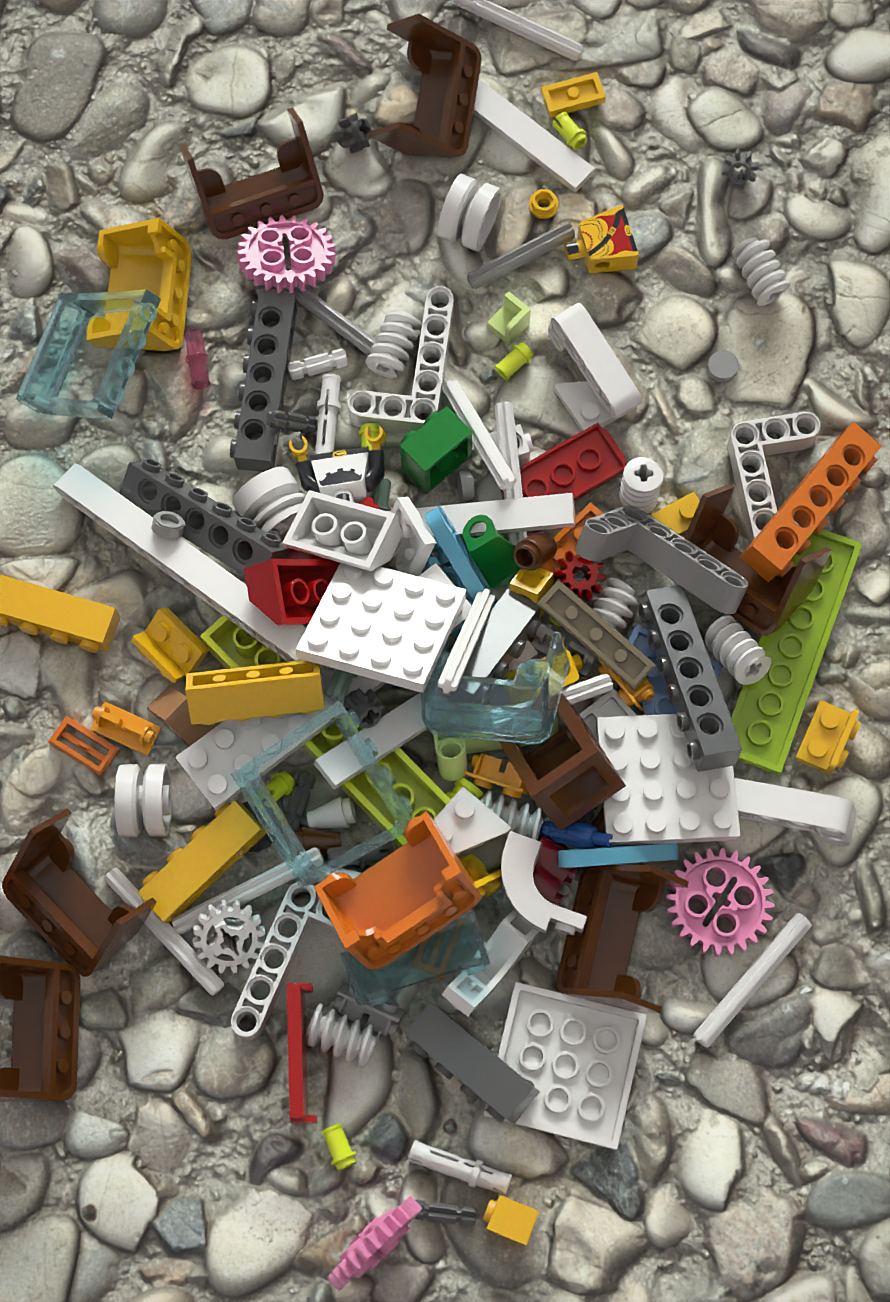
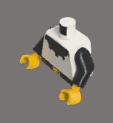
M369 426L365 429V437L371 444L372 450H369V446L315 454L310 455L311 460H307L306 457L309 447L305 437L302 436L304 447L301 450L294 449L292 440H290V452L292 456L298 459L296 467L302 488L307 493L310 490L354 503L370 497V492L377 488L385 476L384 450H381V445L386 441V433L382 427L379 426L380 433L376 438H371L372 432Z

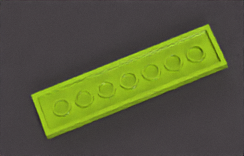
M824 529L817 535L812 532L808 537L812 541L809 547L800 556L795 554L791 559L795 563L794 567L798 565L800 559L825 547L831 549L832 551L811 594L777 631L766 636H760L758 647L765 651V656L771 658L770 669L759 681L753 684L742 685L731 715L742 747L738 761L780 776L863 544Z

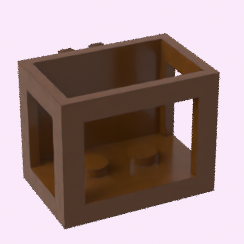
M559 688L494 732L530 796L560 831L626 786L586 722ZM556 707L567 726L527 753L514 736Z

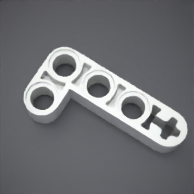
M577 303L551 318L548 334L553 345L560 352L567 349L605 410L613 419L642 403L637 387L581 303Z
M734 778L738 817L740 819L818 833L821 839L828 843L840 846L850 845L857 811L851 801L832 795Z

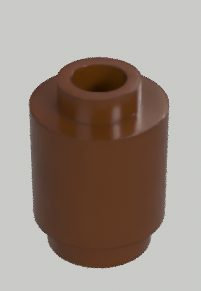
M536 531L517 543L513 552L514 562L523 570H536L556 555V541L548 532Z

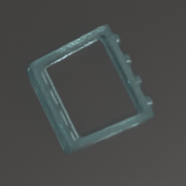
M147 289L102 293H60L15 400L43 415L112 419L118 404L124 398L123 391L127 381L135 371V362L138 354L146 344V335L149 327L157 317V308L161 298ZM131 310L96 396L89 401L58 397L92 316Z
M340 700L231 773L300 888L313 884L402 835L408 822L412 819L410 816L413 812L411 803L404 795L400 797L397 795L392 787L396 783L392 772L386 766L380 767L375 759V756L378 755L376 746L371 739L362 738L357 729L361 726L357 715L352 709L346 711ZM327 720H333L386 804L395 823L384 832L316 867L260 778L258 770L263 764Z

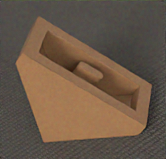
M170 685L147 707L155 717L188 747L215 728L213 724L191 725L187 697Z

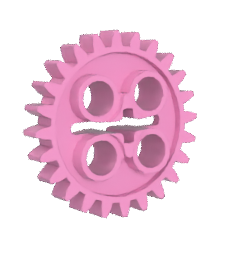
M281 215L279 221L275 222L274 219L269 217L268 224L265 225L258 221V229L249 227L248 234H242V242H238L237 257L240 271L245 272L247 280L254 279V286L264 283L266 291L273 286L276 287L277 293H280L283 288H287L291 294L294 291V287L305 291L306 284L316 287V279L325 281V274H331L332 266H335V244H333V237L327 236L326 228L318 230L317 222L308 225V218L297 222L296 216L293 215L290 221H286L285 217ZM284 237L288 240L290 271H287L285 268L282 239Z
M710 848L707 849L705 859L697 852L694 853V864L684 860L682 866L685 872L675 870L673 875L689 881L688 887H668L675 894H669L665 897V901L674 904V906L667 909L666 914L676 915L677 917L671 923V928L682 927L683 930L678 938L682 939L689 935L691 937L689 948L695 946L697 942L702 944L701 954H705L709 947H713L715 957L720 955L722 948H725L728 956L734 954V946H737L742 953L747 950L745 940L755 945L758 939L754 932L764 935L767 929L761 922L770 923L773 918L765 913L766 910H771L775 907L774 903L766 901V898L774 893L773 890L763 889V885L769 878H758L757 873L761 869L760 865L750 869L748 867L750 857L748 856L740 862L738 861V851L736 850L730 858L726 857L724 848L720 849L716 857H714ZM710 872L718 873L723 879V884L719 887L710 885L707 882L706 874ZM731 878H735L737 882L725 899L724 905L717 911L710 924L704 927L702 922L715 904V899L719 898ZM736 891L747 892L751 898V903L747 906L738 904L734 898V893ZM692 899L701 900L704 903L705 912L701 914L693 913L688 907V901ZM717 919H729L732 922L733 931L730 933L721 932L716 925Z
M409 1196L395 1210L391 1208L379 1218L376 1217L350 1243L351 1246L339 1257L342 1262L331 1272L327 1279L339 1291L354 1277L359 1279L371 1268L374 1269L400 1243L399 1240L410 1230L408 1224L417 1216L422 1207L412 1196Z

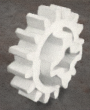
M221 900L220 909H216L212 904L209 905L210 914L208 916L201 913L198 915L199 922L202 925L193 926V934L198 936L192 939L193 947L199 948L197 951L198 959L207 957L206 967L209 969L214 964H218L219 973H223L226 966H230L232 972L237 973V965L239 964L248 969V959L251 957L257 960L259 952L256 948H262L264 944V939L260 937L266 933L264 926H258L261 923L260 915L251 916L252 907L250 905H247L243 910L240 909L239 900H235L232 907H227L225 900ZM227 917H233V918H238V919H237V920H234V919H229V918H227ZM213 925L215 927L214 934L210 935L209 940L206 941L207 933ZM222 928H223V929L225 930V932L228 933L230 936H234V937H235V938H234V939H235V944L233 943L232 940H229V938L223 937V930H222ZM251 933L250 942L247 945V947L244 948V940L249 937V934Z

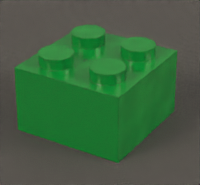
M448 406L440 412L434 411L426 418L424 425L420 429L410 431L401 440L402 470L425 494H428L472 457V431Z

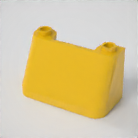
M160 218L99 230L96 250L98 257L110 267L105 318L100 316L91 318L86 330V340L98 348L154 351L179 349L184 338L192 263V251L188 241Z

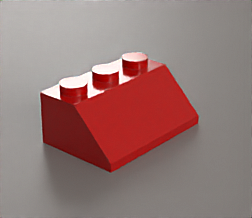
M270 559L244 568L249 601L278 626L309 625L340 562L330 559Z

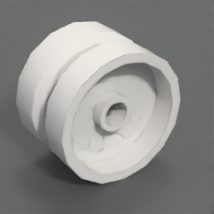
M464 174L458 175L442 207L437 236L451 242H455L461 237L464 247L479 252L486 243L496 220L502 190L488 183H485L478 189L476 179Z
M121 764L118 767L115 783V819L118 835L120 837H137L144 825L150 837H167L170 831L172 816V785L169 766L167 764H150L143 776V772L138 764Z

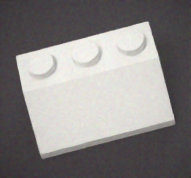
M309 490L282 544L284 547L372 571L391 560L403 536V532L394 513Z

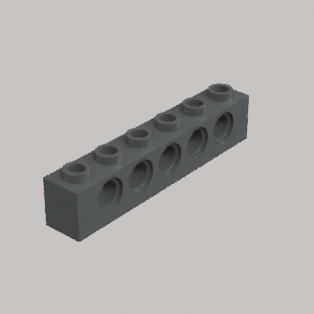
M259 288L258 300L253 299L251 316L255 318L254 327H249L247 333V345H251L250 354L244 355L243 373L247 374L245 383H240L239 401H242L241 411H236L234 428L238 430L237 440L232 439L230 445V458H234L236 467L239 470L264 472L275 468L280 428H270L267 425L268 418L266 415L269 411H283L289 372L288 364L291 358L298 310L296 292L290 294L289 291H281L277 293V290L269 289L266 291ZM271 321L278 322L274 327L265 326ZM265 349L275 350L270 355L261 354ZM261 377L270 378V380L266 383L257 382V380ZM256 405L266 406L264 410L259 412L252 410ZM253 433L262 434L257 440L248 439Z
M145 458L143 461L130 462L128 464L119 494L151 517L162 511L178 514L185 521L183 538L245 576L244 568L270 559L288 558L291 548L284 547L279 536L264 532L256 527V523L253 520L240 517L232 512V508L229 505L214 501L208 497L206 491L185 483V479L182 476L169 473L161 468V464L158 461Z
M677 585L646 590L643 601L639 604V617L642 623H646L649 646L651 649H655L657 654L658 672L660 676L665 677L667 698L670 704L675 706L677 727L680 732H684L687 741L686 751L688 758L694 761L697 772L735 766L742 747L684 588Z

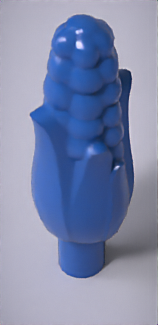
M543 821L539 832L542 836L554 839L556 844H566L579 849L594 848L596 845L611 847L612 842L609 843V839L612 840L613 838L612 834L598 832L595 826L583 822H573L560 831L552 821Z

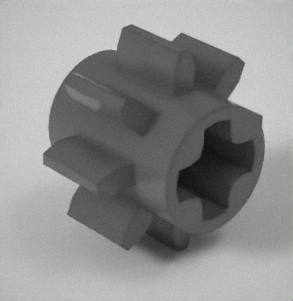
M355 113L338 121L340 127L336 130V140L342 148H349L351 154L370 146L368 140L371 139L369 131L372 128L366 119H358V115Z
M737 148L736 154L733 157L725 156L724 162L728 166L722 168L721 175H728L729 186L734 183L739 184L744 189L745 183L748 180L751 182L756 181V174L752 171L759 169V162L752 161V151L746 154L741 153L740 149ZM741 166L745 167V169H741L739 172L735 170V168H740Z
M358 688L345 697L343 702L344 708L341 710V713L345 716V721L354 730L359 725L363 728H371L379 722L381 709L384 708V705L379 701V696L372 689L364 693Z

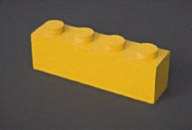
M0 574V626L7 627L9 623L17 625L25 633L37 635L38 632L48 634L51 640L62 644L72 641L78 643L80 648L93 653H97L98 649L106 652L109 651L121 618L115 607Z
M301 660L186 674L185 691L191 725H212L228 720L246 721L250 718L264 716L276 718L290 713L301 712L303 714H310L317 710H325L320 664Z
M234 800L232 803L227 802L214 814L216 818L208 826L202 825L196 829L190 837L192 841L184 849L180 847L166 859L168 864L159 872L157 870L153 871L143 880L142 884L144 886L137 893L145 902L152 897L157 901L152 910L163 922L172 923L174 917L182 914L267 833L265 828L243 804Z

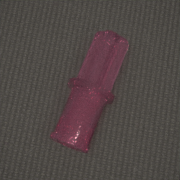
M189 328L185 332L188 354L185 357V362L189 364L192 388L204 389L211 385L207 367L209 354L205 352L203 331L200 328Z

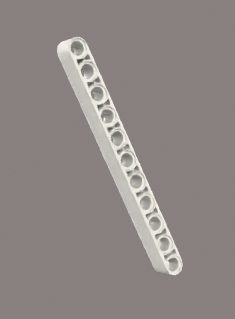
M74 463L53 485L54 489L66 501L285 661L303 660L296 658V648L306 630L305 626L276 625L249 601L245 583L181 537L166 539L156 535L151 529L153 517L82 466Z

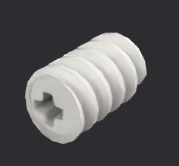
M753 237L736 245L732 255L737 259V265L742 269V275L747 279V285L752 289V295L757 299V305L765 306L781 297L791 284L788 280L781 281L786 274L783 270L776 271L781 265L778 260L770 261L775 256L773 250L765 251L769 248L770 242L768 240L759 241L758 238Z
M392 310L385 315V323L381 325L380 333L375 338L376 344L371 347V354L366 358V365L370 370L389 379L397 378L394 371H404L405 365L400 361L409 360V354L406 351H411L414 348V344L410 340H417L418 333L415 330L422 329V322L409 313Z
M644 457L635 458L628 462L624 468L619 491V499L623 506H633L647 514L653 511L657 504L664 477L661 467L656 462Z
M609 578L606 582L607 587L603 588L600 593L601 598H597L594 601L595 608L592 609L614 629L615 627L624 629L627 627V623L621 617L632 618L633 613L627 607L638 608L639 602L634 598L635 591L628 584L615 578Z
M731 615L720 617L708 628L704 638L705 647L712 652L715 658L734 676V679L739 684H753L765 676L770 669L771 658L765 656V651L758 647V643L751 639V636L746 631H743V627L736 623V620Z
M488 790L480 801L512 827V832L538 840L540 828L544 821L540 807L533 814H530L529 803L526 802L518 810L517 799L514 798L507 806L505 805V795L501 794L496 801H493L492 790Z
M319 1004L307 1028L306 1037L309 1035L308 1045L314 1047L321 1040V1051L325 1053L334 1045L333 1056L338 1058L346 1051V1061L349 1063L359 1056L358 1066L364 1068L374 1053L381 1031L375 1037L372 1036L373 1025L371 1024L363 1032L360 1031L359 1019H356L351 1026H348L347 1014H344L336 1021L335 1009H331L324 1016L322 1015L323 1004Z

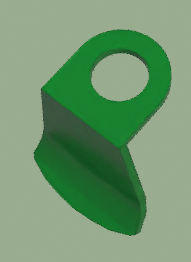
M477 515L472 517L463 529V538L471 557L490 588H500L510 584L521 569L513 559L515 545L498 535L493 521L488 516ZM477 523H485V533L479 538H472L471 529Z

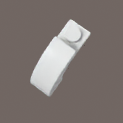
M510 831L503 849L501 872L504 890L513 909L528 925L546 934L550 922L556 923L555 929L569 935H574L575 931L582 933L587 916L550 903L543 898L534 884L533 871L542 848V842Z
M513 910L500 923L472 962L447 986L442 996L455 1009L463 1012L468 1017L493 993L540 931L528 925Z

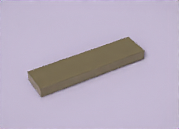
M558 580L537 603L543 611L633 690L656 667V664L561 581Z

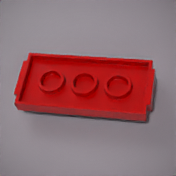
M598 422L520 466L523 498L573 493L575 502L622 475L627 465L624 461L626 457L606 428L603 429ZM500 489L502 500H504V491Z
M287 983L290 1119L293 1125L317 1124V1116L308 1115L305 994L314 993V986L312 983Z

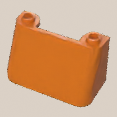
M427 812L408 822L403 833L407 841L406 844L354 879L346 873L335 872L329 874L322 882L314 886L345 949L369 970H377L390 964L471 910L480 901L481 894L433 818Z

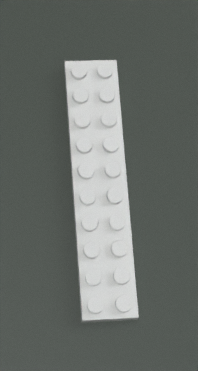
M436 563L418 576L455 586ZM466 599L450 634L464 624L472 607ZM320 664L325 710H317L310 714H303L301 712L290 713L276 718L264 716L250 718L246 721H223L175 757L215 811L343 716L341 710L344 708V700L342 702L332 701L326 696V690L336 670L335 668ZM358 675V677L353 678L346 696L358 688L364 693L369 689L375 692L385 682Z

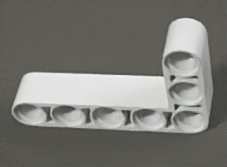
M436 286L427 293L412 396L364 390L353 393L348 400L350 420L356 427L360 428L362 424L376 423L384 431L407 434L412 430L417 431L424 425L425 420L417 418L419 414L427 413L430 415L434 411L440 412L454 315L453 294L448 288ZM444 303L446 304V306L443 308H437L434 306V304ZM433 330H439L443 332L438 336L430 334V332ZM434 357L437 358L439 361L430 364L427 363L425 360ZM425 385H431L435 388L430 392L421 390ZM360 406H366L370 408L365 413H359L356 411V409ZM390 410H398L399 412H401L399 415L393 417L388 416L386 414Z
M799 412L737 423L732 429L728 441V453L749 545L761 531L757 528L756 524H767L777 512L765 456L810 448L814 444L820 430V421L813 413ZM797 428H807L811 434H802ZM775 432L780 436V439H772L767 433ZM745 437L750 443L741 444L736 438ZM743 466H753L757 472H746ZM758 494L764 501L755 502L749 495Z
M305 882L294 883L285 894L231 1018V1026L234 1032L242 1039L254 1040L262 1034L310 923H316L336 932L331 920L324 917L325 908L314 886ZM300 892H306L311 895L310 902L304 907H298L293 903L294 897ZM285 923H295L298 928L294 936L285 938L280 935V929ZM273 953H280L284 956L283 964L276 969L267 967L268 957ZM259 984L270 986V994L264 1000H256L253 997V991ZM245 1015H253L257 1021L254 1029L249 1032L241 1031L239 1027L240 1020Z

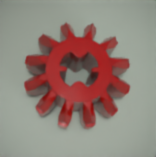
M570 550L565 553L566 560L559 558L555 562L560 570L552 572L554 573V578L561 579V582L580 599L583 596L589 602L593 600L592 592L600 594L603 590L599 583L606 581L607 576L598 573V571L605 567L604 563L594 565L593 561L584 559L578 554L575 556ZM580 570L584 573V576H582L584 579L577 582L574 579L576 574H572V572L576 573Z

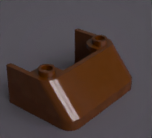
M419 13L387 24L388 31L408 41V61L414 69L422 73L414 125L402 122L369 131V137L403 154L455 158L464 155L468 149L482 62L478 47Z
M293 107L287 109L295 138L284 141L278 147L277 160L280 167L224 186L222 177L216 170L212 168L197 170L186 144L180 145L206 222L211 233L216 238L229 239L247 233L249 227L258 229V221L266 225L268 224L269 217L274 219L275 222L279 221L281 215L288 219L293 215L296 216L314 210L322 203L324 193L302 119Z
M728 484L702 495L684 538L748 581V587L737 612L729 615L755 633L766 636L777 631L811 594L832 550L825 547L800 559L798 565L792 567L782 579L776 575L771 581L767 582L739 558L743 552L735 548L739 537V529L736 522L724 514L735 488L732 484Z
M67 808L29 830L2 881V889L6 898L68 964L73 965L78 970L79 975L87 977L99 970L139 932L157 901L152 897L135 909L129 905L120 904L112 911L70 868L74 860V848L72 843L61 833L72 814Z
M599 865L585 868L579 879L572 911L587 916V920L582 933L575 931L574 935H566L556 979L558 990L566 995L630 1011L661 1013L662 1006L640 999L641 986L639 981L634 977L626 975L640 912H651L660 904L664 887L687 888L689 881L652 865Z
M0 955V998L14 1000L11 1068H0V1102L65 1101L74 1095L77 1087L81 981L79 972L73 965Z

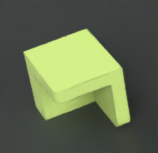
M508 291L504 295L503 307L487 322V328L510 346L530 326L531 309Z

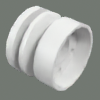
M275 467L260 473L243 485L235 494L232 503L240 517L253 520L256 523V527L264 532L279 536L281 542H283L306 495L298 493L299 485L288 468Z

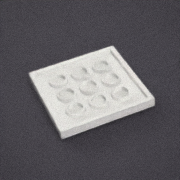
M340 563L296 648V658L423 693L465 602L466 589L384 567L368 571Z
M677 714L597 717L598 743L626 785L603 802L605 833L613 835L612 840L609 839V843L612 842L611 846L734 841L740 839L733 766L697 772L694 761L690 760L687 755V741L684 732H680L677 727Z
M515 982L498 1057L540 1091L515 1125L617 1150L647 1015ZM486 1103L483 1116L495 1119L486 1111L487 1107L489 1106V1104Z

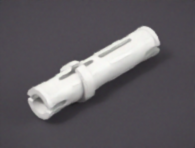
M335 374L322 375L321 397L317 401L316 409L319 411L315 454L334 452L337 413L341 411V403L338 401L341 377Z
M416 1140L413 1142L408 1157V1162L468 1182V1186L472 1188L479 1186L506 1196L512 1177L511 1174L483 1165V1161L477 1160L474 1162Z

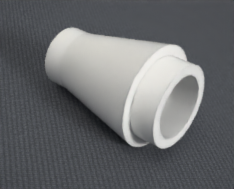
M340 796L312 811H308L307 820L311 829L350 828V824L357 822V814L352 798Z

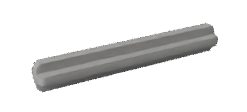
M566 222L469 272L467 280L473 289H478L574 239V228L569 222Z
M294 287L293 292H296L297 302L367 356L371 354V347L376 344L375 339L306 287L305 291Z

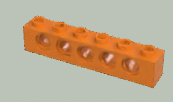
M853 421L831 444L739 558L767 582L771 581L777 574L781 577L785 576L795 564L791 560L795 554L800 556L812 543L808 539L812 532L817 535L828 523V520L825 518L828 512L834 514L845 502V499L841 497L846 491L850 494L862 480L858 477L861 471L867 473L877 462L878 459L874 455L881 448V445Z

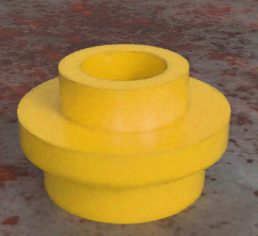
M538 190L529 199V210L532 215L539 219L551 218L558 210V199L550 190ZM545 203L549 207L542 208L539 207V205Z

